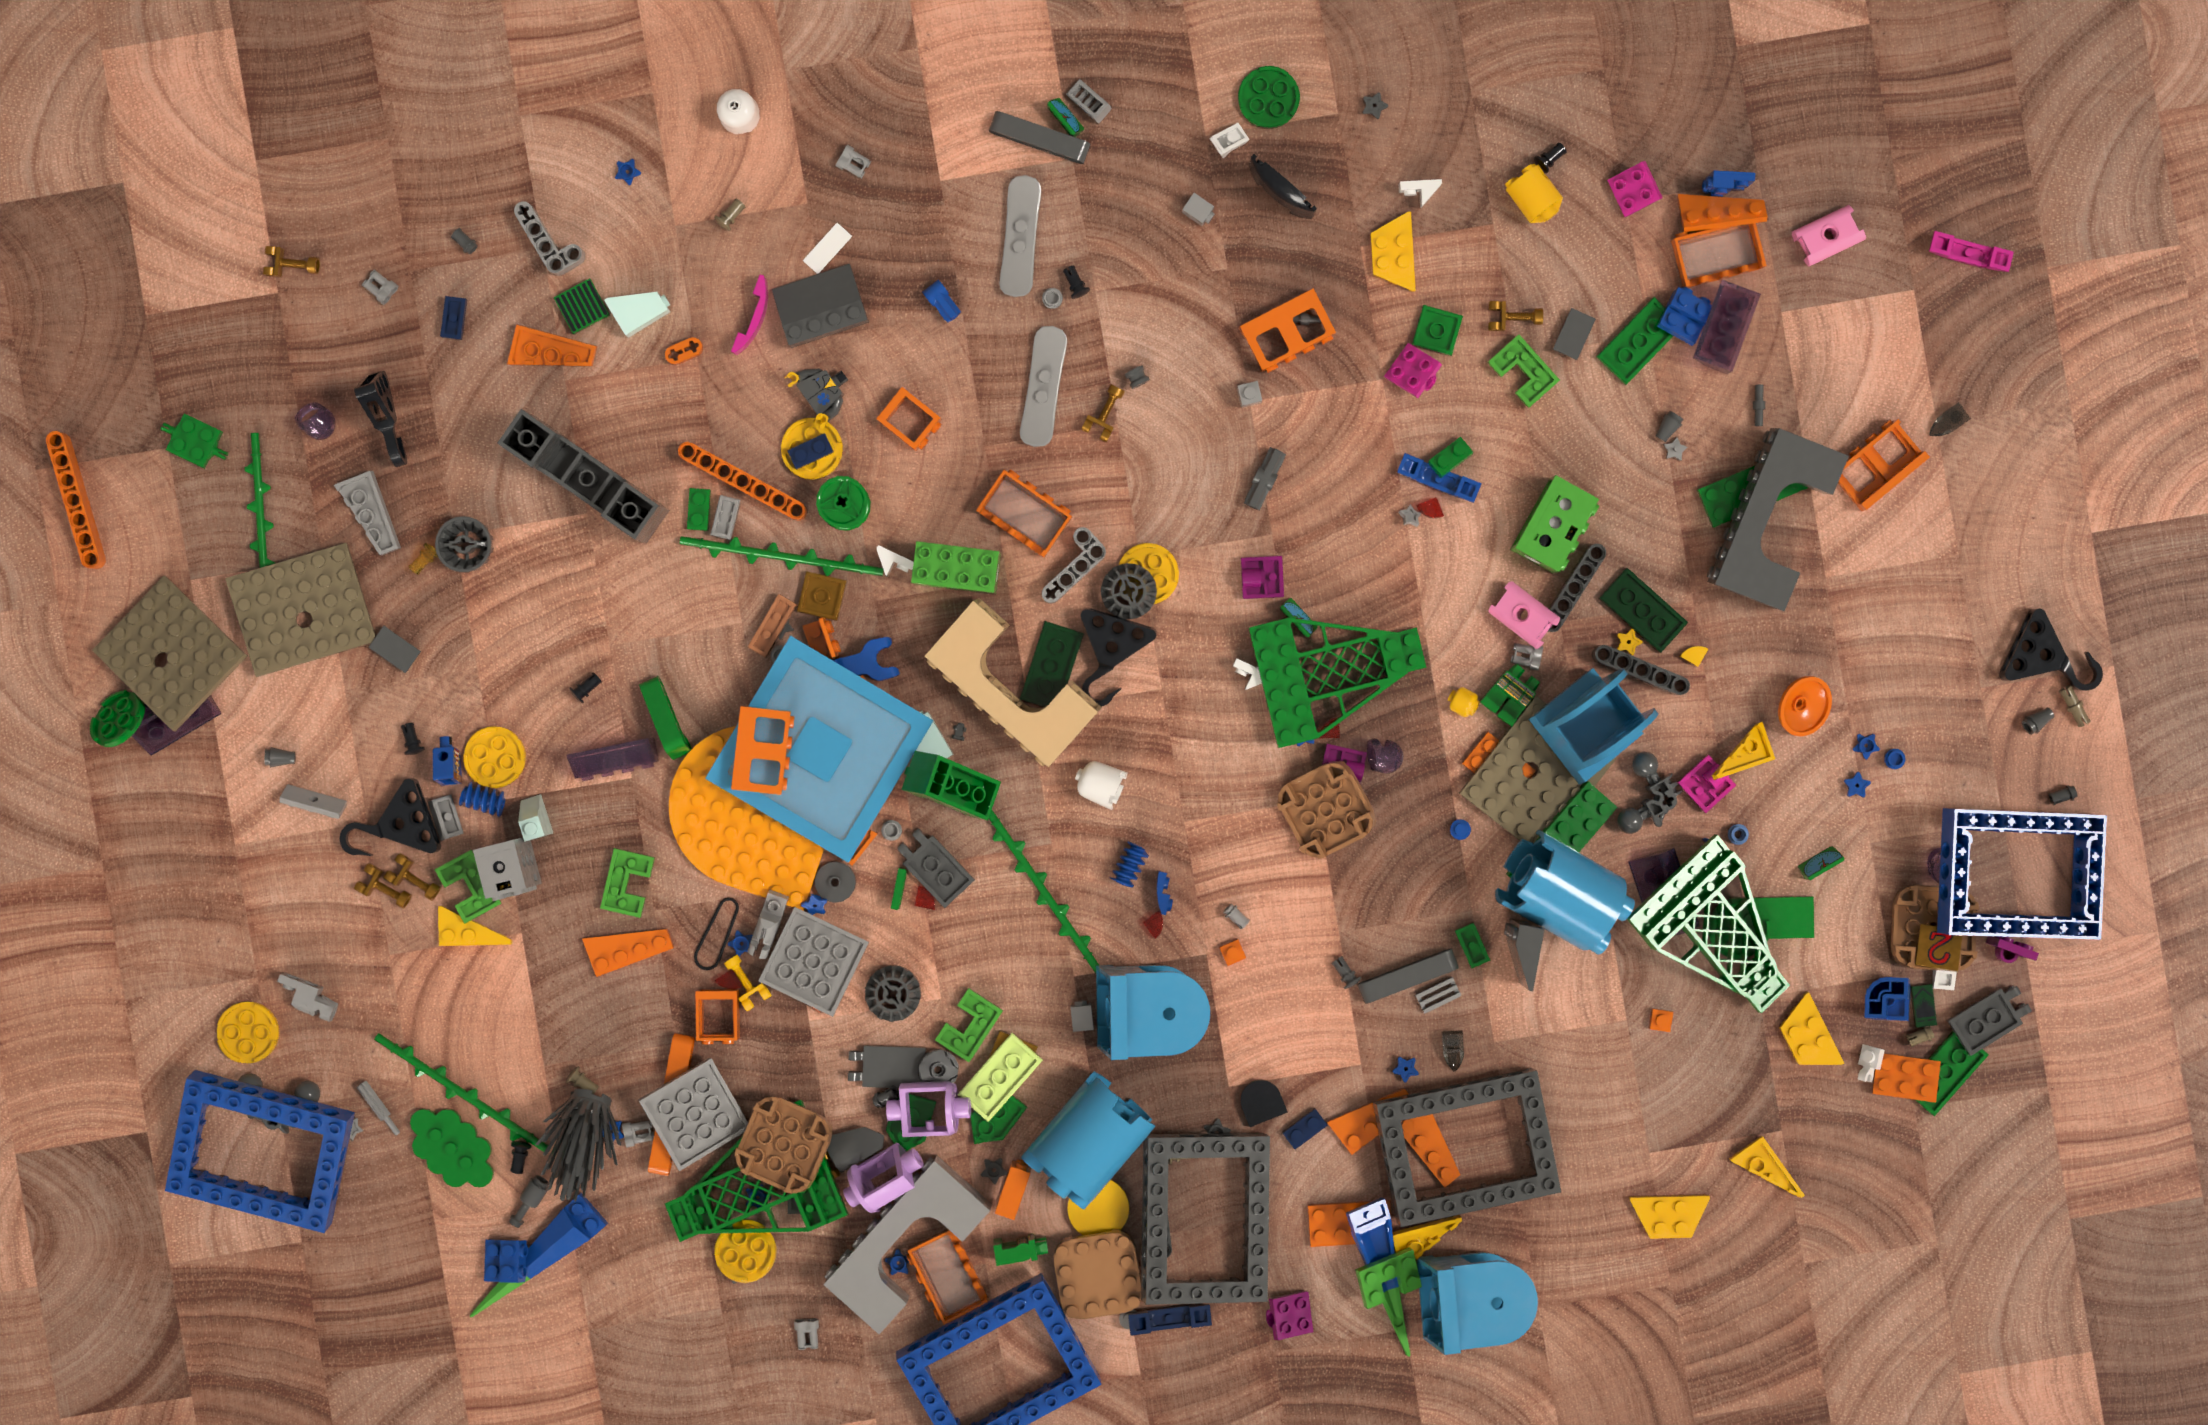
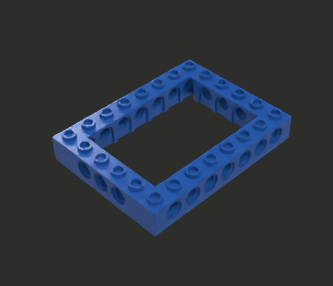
M1943 808L1937 933L1967 936L2101 940L2107 815ZM1965 830L2074 835L2070 916L1966 913L1970 907L1968 888L1971 885V881H1969V866L1972 864V860H1970V844L1973 843L1971 833Z
M194 1070L186 1078L165 1191L325 1233L333 1221L355 1112ZM209 1105L322 1134L323 1139L310 1200L307 1197L300 1198L289 1195L285 1191L281 1193L270 1190L266 1186L262 1188L251 1185L247 1181L240 1182L228 1179V1176L213 1175L206 1170L202 1172L193 1169L199 1161L197 1155L199 1145L203 1140L201 1134L203 1126L206 1124V1108Z
M1042 1273L896 1351V1360L934 1425H961V1422L953 1414L950 1402L945 1400L940 1391L939 1383L936 1384L930 1374L928 1365L1034 1308L1070 1372L1061 1374L1060 1378L1049 1384L1047 1382L1044 1383L1043 1387L1032 1393H1026L1023 1398L1013 1403H1007L1006 1407L995 1413H989L988 1417L976 1423L974 1421L971 1425H1028L1102 1385L1099 1373Z

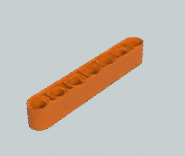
M52 431L46 437V444L81 563L86 568L100 569L105 565L106 557L72 441L67 434ZM60 436L62 442L59 446H56L55 440ZM64 456H66L68 461L67 464L63 466L61 464V459ZM69 476H72L73 483L69 486L67 484V478ZM77 495L79 497V503L77 505H74L73 498ZM81 515L85 517L83 525H80L78 521ZM86 535H90L91 541L88 545H86L84 542V538L86 537ZM94 554L97 560L96 563L92 565L90 562V557Z
M684 442L679 446V456L690 464L794 520H803L807 516V508L800 501L693 443ZM691 446L694 450L693 455L685 457L684 449ZM706 456L711 457V465L703 467L702 459ZM724 466H728L730 469V473L726 477L720 475V469ZM741 476L748 478V483L744 487L738 485V479ZM759 486H765L766 494L762 497L756 494V489ZM781 495L784 497V504L777 507L774 504V499ZM796 505L802 507V514L800 516L792 514V509Z
M674 1033L664 1084L690 1069L695 1037ZM655 1130L648 1172L669 1176L673 1160Z

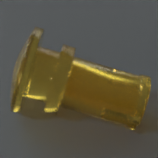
M428 543L423 544L425 549H421L419 551L420 555L408 566L417 575L420 574L429 562L432 563L434 561V557L439 558L436 549Z

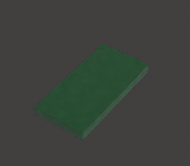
M1625 568L1599 597L1606 606L1659 653H1662L1688 624L1679 613L1628 568Z
M1047 621L1044 622L1020 696L1021 700L1042 707L1050 704L1069 682L1084 633Z

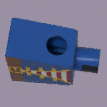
M451 736L439 737L440 748H433V780L442 786L463 784L460 751L452 747Z

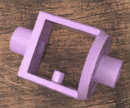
M949 1081L901 1083L899 1086L900 1100H887V1120L901 1121L902 1137L950 1136L957 1133L959 1118H971L970 1097L958 1098L956 1084ZM946 1091L945 1116L947 1126H934V1120H927L925 1127H911L909 1092Z
M895 1143L860 1165L853 1164L847 1171L850 1186L843 1190L849 1205L855 1207L861 1204L870 1213L880 1212L882 1206L913 1189L915 1186L912 1173L924 1166L920 1154L914 1148L906 1152L899 1143ZM896 1165L898 1176L875 1189L871 1179Z

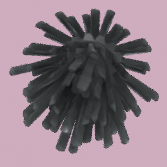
M574 1089V1092H571L570 1098L543 1121L547 1122L556 1117L535 1144L539 1145L542 1140L543 1142L548 1139L551 1141L543 1153L546 1156L555 1143L541 1175H544L546 1169L548 1170L552 1166V1175L547 1191L552 1188L554 1179L557 1178L554 1196L558 1194L559 1187L562 1184L561 1201L565 1200V1196L567 1200L571 1199L572 1192L575 1191L573 1199L576 1202L580 1185L581 1190H583L582 1196L585 1198L587 1183L590 1180L594 1151L595 1161L592 1189L593 1191L596 1190L597 1177L599 1179V1167L601 1170L604 1169L603 1132L606 1154L610 1158L613 1155L614 1164L618 1166L610 1124L617 1144L621 1146L619 1130L610 1110L612 1099L605 1094L599 1097L592 1094L593 1090Z

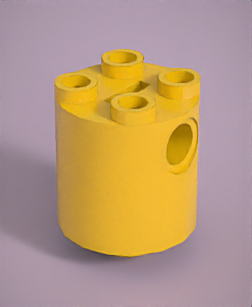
M1530 164L1521 171L1523 175L1516 178L1513 177L1505 183L1507 187L1505 190L1512 197L1529 223L1546 222L1558 213L1563 197L1544 174L1539 164Z

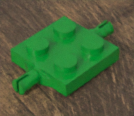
M185 413L176 427L165 422L163 423V426L167 428L161 427V431L171 434V440L166 451L204 469L214 455L226 460L227 457L224 455L228 456V452L218 448L219 440L223 434L221 430Z

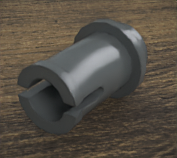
M461 228L455 230L451 235V238L463 248L464 253L472 254L478 247L474 239L471 240Z
M2069 785L2064 789L2049 793V799L2053 806L2067 800L2074 801V798L2078 797L2075 787Z
M891 1086L881 1093H875L872 1098L874 1105L877 1108H884L887 1100L899 1098V1091L895 1086Z

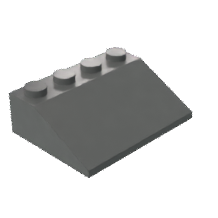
M850 264L772 289L788 345L791 348L869 323Z
M1510 919L1509 923L1505 924L1504 935L1507 936L1506 940L1517 978L1522 986L1529 991H1533L1545 929L1532 922Z

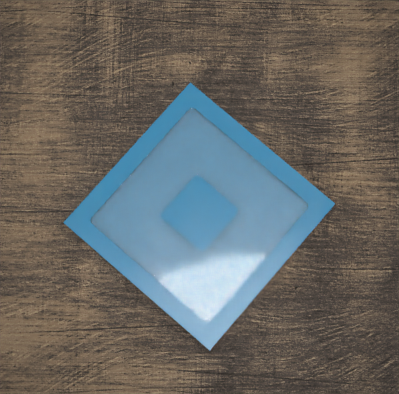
M790 635L749 704L750 707L791 711V716H795L794 727L789 728L788 735L792 737L791 749H787L786 757H790L789 770L784 771V778H788L787 789L782 790V795L731 789L738 724L705 779L849 863L934 720ZM758 717L755 724V741L781 744L784 738L785 721L782 719ZM753 759L751 761L750 782L777 785L779 782L780 762Z

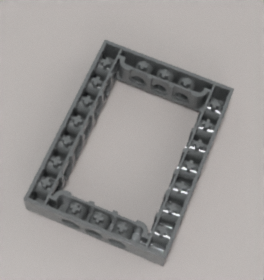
M1533 1068L1372 1102L1396 1223L1400 1227L1561 1193L1538 1072ZM1518 1096V1105L1521 1106L1523 1115L1522 1125L1525 1126L1527 1135L1526 1145L1529 1146L1532 1160L1530 1165L1537 1174L1530 1176L1521 1175L1520 1178L1512 1180L1502 1179L1500 1180L1501 1182L1489 1185L1483 1183L1479 1187L1470 1189L1460 1188L1461 1191L1442 1192L1438 1196L1428 1198L1423 1196L1417 1200L1401 1121Z
M1265 1133L1149 1134L1143 1141L1141 1300L1146 1305L1268 1302L1269 1135ZM1246 1157V1162H1244L1245 1182H1243V1187H1245V1203H1243V1208H1245V1224H1243L1245 1236L1244 1244H1242L1244 1249V1265H1242L1244 1281L1236 1277L1216 1280L1215 1278H1210V1280H1195L1194 1278H1190V1280L1167 1279L1168 1158Z

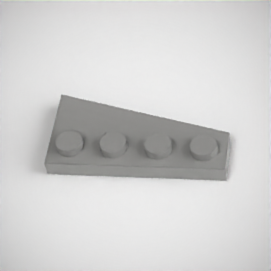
M374 471L365 472L334 485L343 496L346 505L355 514L358 523L366 531L365 534L379 555H385L401 549Z

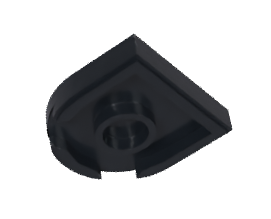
M1259 1079L1248 1083L1243 1089L1240 1103L1249 1127L1288 1113L1282 1096L1273 1083Z

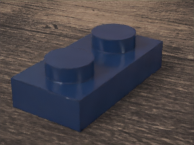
M445 296L441 338L462 340L467 307L466 298Z
M825 433L787 450L796 470L834 453Z
M1314 1108L1282 1133L1296 1150L1328 1125L1316 1108Z

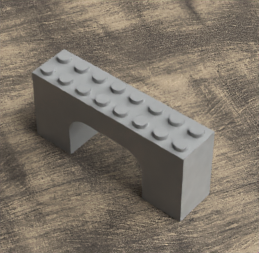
M938 1155L934 1159L932 1157L928 1158L921 1168L923 1171L920 1174L916 1172L913 1175L915 1187L894 1199L895 1202L893 1204L888 1203L881 1211V1218L879 1220L875 1218L868 1225L865 1236L861 1233L854 1241L853 1249L851 1251L847 1249L841 1255L838 1261L839 1265L833 1264L824 1276L826 1278L824 1286L878 1334L904 1308L909 1299V1295L886 1275L882 1267V1256L906 1229L917 1219L931 1217L940 1221L963 1242L991 1210L992 1204Z

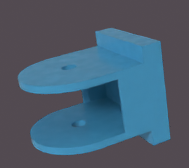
M1592 668L1529 718V721L1579 785L1589 780L1643 735L1642 731L1659 715L1655 708L1640 713L1619 686V683L1628 674L1624 668L1602 679Z
M1165 965L1096 966L1097 1048L1111 1060H1126L1128 1057L1177 1055L1188 1051L1202 1039L1210 1021V1005L1206 993L1195 980L1180 970Z
M1487 1252L1443 1257L1429 1255L1421 1256L1417 1259V1268L1422 1285L1419 1288L1423 1339L1444 1355L1461 1353V1350L1508 1344L1519 1339L1531 1327L1538 1308L1537 1292L1531 1278L1518 1266L1508 1262L1499 1255Z

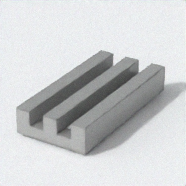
M1453 977L1415 994L1424 1014L1462 996ZM1451 983V987L1422 1000L1421 997ZM1452 991H1455V994L1450 995L1428 1007H1425V1004L1441 996H1444Z

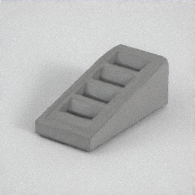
M1080 79L1066 93L1075 104L1098 124L1112 109L1103 98ZM1082 88L1085 89L1078 98L1075 97ZM1088 94H1090L1089 98L1084 103H1082L1085 97ZM1096 99V103L1089 109L1088 107Z

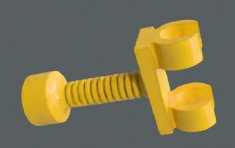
M737 954L724 962V965L728 970L732 969L744 988L747 989V992L738 999L745 1010L749 1011L754 1008V1004L748 996L759 991L761 997L766 1000L772 995L763 983L756 987L752 986L740 967L742 961Z

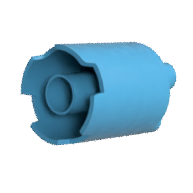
M1541 830L1536 832L1541 838L1535 843L1522 839L1513 849L1503 866L1512 876L1507 891L1499 888L1495 890L1497 902L1581 950H1590L1598 955L1602 954L1610 943L1611 933L1609 931L1616 920L1625 921L1635 906V900L1626 895L1627 884L1625 879Z
M1096 1071L1079 1087L1021 1156L1024 1162L1036 1172L1041 1173L1043 1171L1050 1177L1046 1184L1056 1194L1064 1199L1068 1196L1076 1205L1084 1210L1156 1127V1125L1151 1123L1152 1118L1132 1099L1127 1102L1123 1101L1109 1089L1111 1082Z

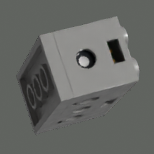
M518 838L473 850L485 899L492 898V901L520 895L536 890V885L542 884L531 840L524 842L523 838Z

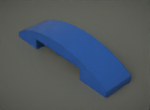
M1406 453L1397 473L1414 481L1474 503L1482 484L1452 472L1440 478L1424 460Z

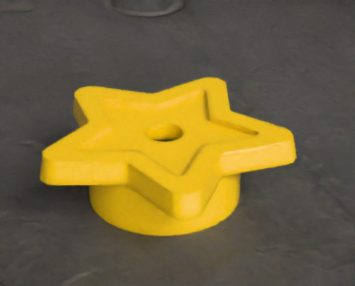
M1631 629L1627 634H1617L1620 643L1617 650H1627L1631 655L1635 654L1636 646L1643 643L1642 640L1635 637L1634 629Z

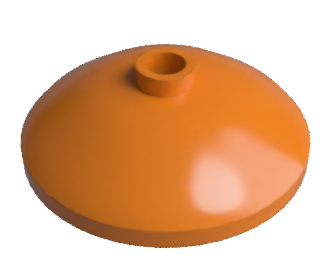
M1804 676L1795 680L1787 687L1780 699L1778 716L1782 727L1788 733L1794 736H1807L1816 732L1825 723L1832 706V695L1828 685L1817 677Z

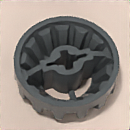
M465 516L455 517L444 523L439 529L435 540V549L440 561L446 567L457 572L469 573L481 569L480 567L488 563L494 549L492 547L493 537L490 535L488 527L479 520ZM465 531V535H460L455 539L459 533ZM469 531L475 533L480 541L470 537ZM465 542H469V543H471V544H474V545L466 546L465 548H463V547H461V546H456V545H461L462 543H465ZM454 549L459 553L465 554L466 560L458 557ZM475 549H480L476 557L469 559V554H472Z
M1125 563L1112 568L1104 577L1101 585V597L1105 607L1113 615L1122 619H1136L1143 616L1152 608L1156 599L1157 588L1155 580L1148 570L1137 564ZM1128 577L1136 578L1142 585L1136 586L1133 582H1129ZM1121 579L1120 592L1114 594L1115 585ZM1125 581L1127 582L1130 588L1135 589V591L1132 592L1133 602H1131L1130 597H1128L1127 594H1123V591L1126 590ZM1143 588V596L1136 603L1135 598L1138 594V589ZM1121 596L1129 602V605L1121 604L1116 597Z
M898 965L880 968L870 977L865 987V1001L869 1006V1010L877 1018L889 1022L906 1019L916 1010L921 999V987L917 977L907 968ZM889 980L898 981L902 986L891 984ZM880 986H882V988L884 989V999L881 1001H879L878 999V990ZM903 988H905V990H906V1000H905V1002H904V1000L901 998L902 995H903V991H902ZM889 989L898 992L896 994L897 999L888 996L890 993ZM886 1001L887 1003L895 1004L897 1008L889 1009L882 1004Z

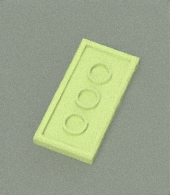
M1011 1033L957 1095L960 1098L970 1097L971 1107L989 1122L1043 1059L1014 1033Z

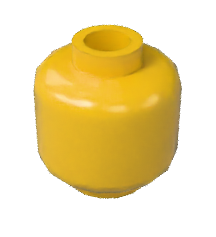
M1460 687L1457 691L1453 690L1448 697L1450 710L1462 717L1473 716L1480 704L1478 695L1465 687Z

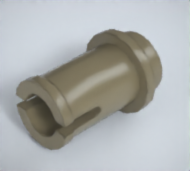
M1923 1026V1029L1906 1035V1038L1910 1042V1046L1914 1047L1927 1040L1929 1042L1932 1041L1931 1039L1935 1038L1930 1026Z

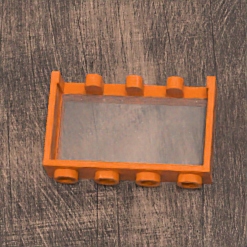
M1756 223L1698 230L1696 233L1689 235L1688 232L1676 234V238L1670 241L1682 287L1689 288L1760 270L1767 266Z
M1011 469L1008 472L1003 470L976 511L1045 558L1072 519L1071 511L1062 504L1059 507L1052 503L1054 499L1046 493L1040 495L1035 491L1037 487L1027 481L1025 484L1019 480L1020 476Z
M949 1229L908 1248L907 1259L911 1266L915 1265L917 1280L920 1284H924L926 1291H924L929 1303L933 1302L936 1308L933 1310L938 1321H942L943 1325L989 1301L960 1239Z

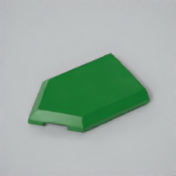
M909 1093L911 1127H925L926 1121L932 1119L937 1101ZM888 1121L886 1132L894 1144L899 1143L906 1152L926 1140L927 1136L902 1137L901 1121Z
M1012 1095L989 1122L974 1110L970 1118L974 1144L1003 1140L1027 1109V1106Z

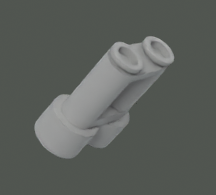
M847 144L835 166L841 170L845 169L862 179L865 174L864 170L866 166L867 168L869 167L871 161L855 152L854 148ZM852 159L863 165V168L860 169L851 164Z
M373 270L370 273V278L362 283V286L376 296V300L382 305H385L399 287L392 280H387L376 270ZM374 280L382 285L380 289L372 284Z
M1514 643L1513 651L1515 650L1514 656L1512 655L1510 663L1528 666L1530 669L1539 671L1543 646L1535 649L1533 646ZM1517 652L1530 654V657L1517 656Z
M649 1120L632 1124L631 1122L622 1123L626 1148L654 1139V1132H651V1128H653L652 1123ZM648 1129L649 1133L636 1135V1131Z
M817 1318L794 1320V1330H797L798 1350H804L809 1347L810 1349L818 1348L817 1329L819 1328V1320ZM809 1332L810 1343H806L805 1333Z

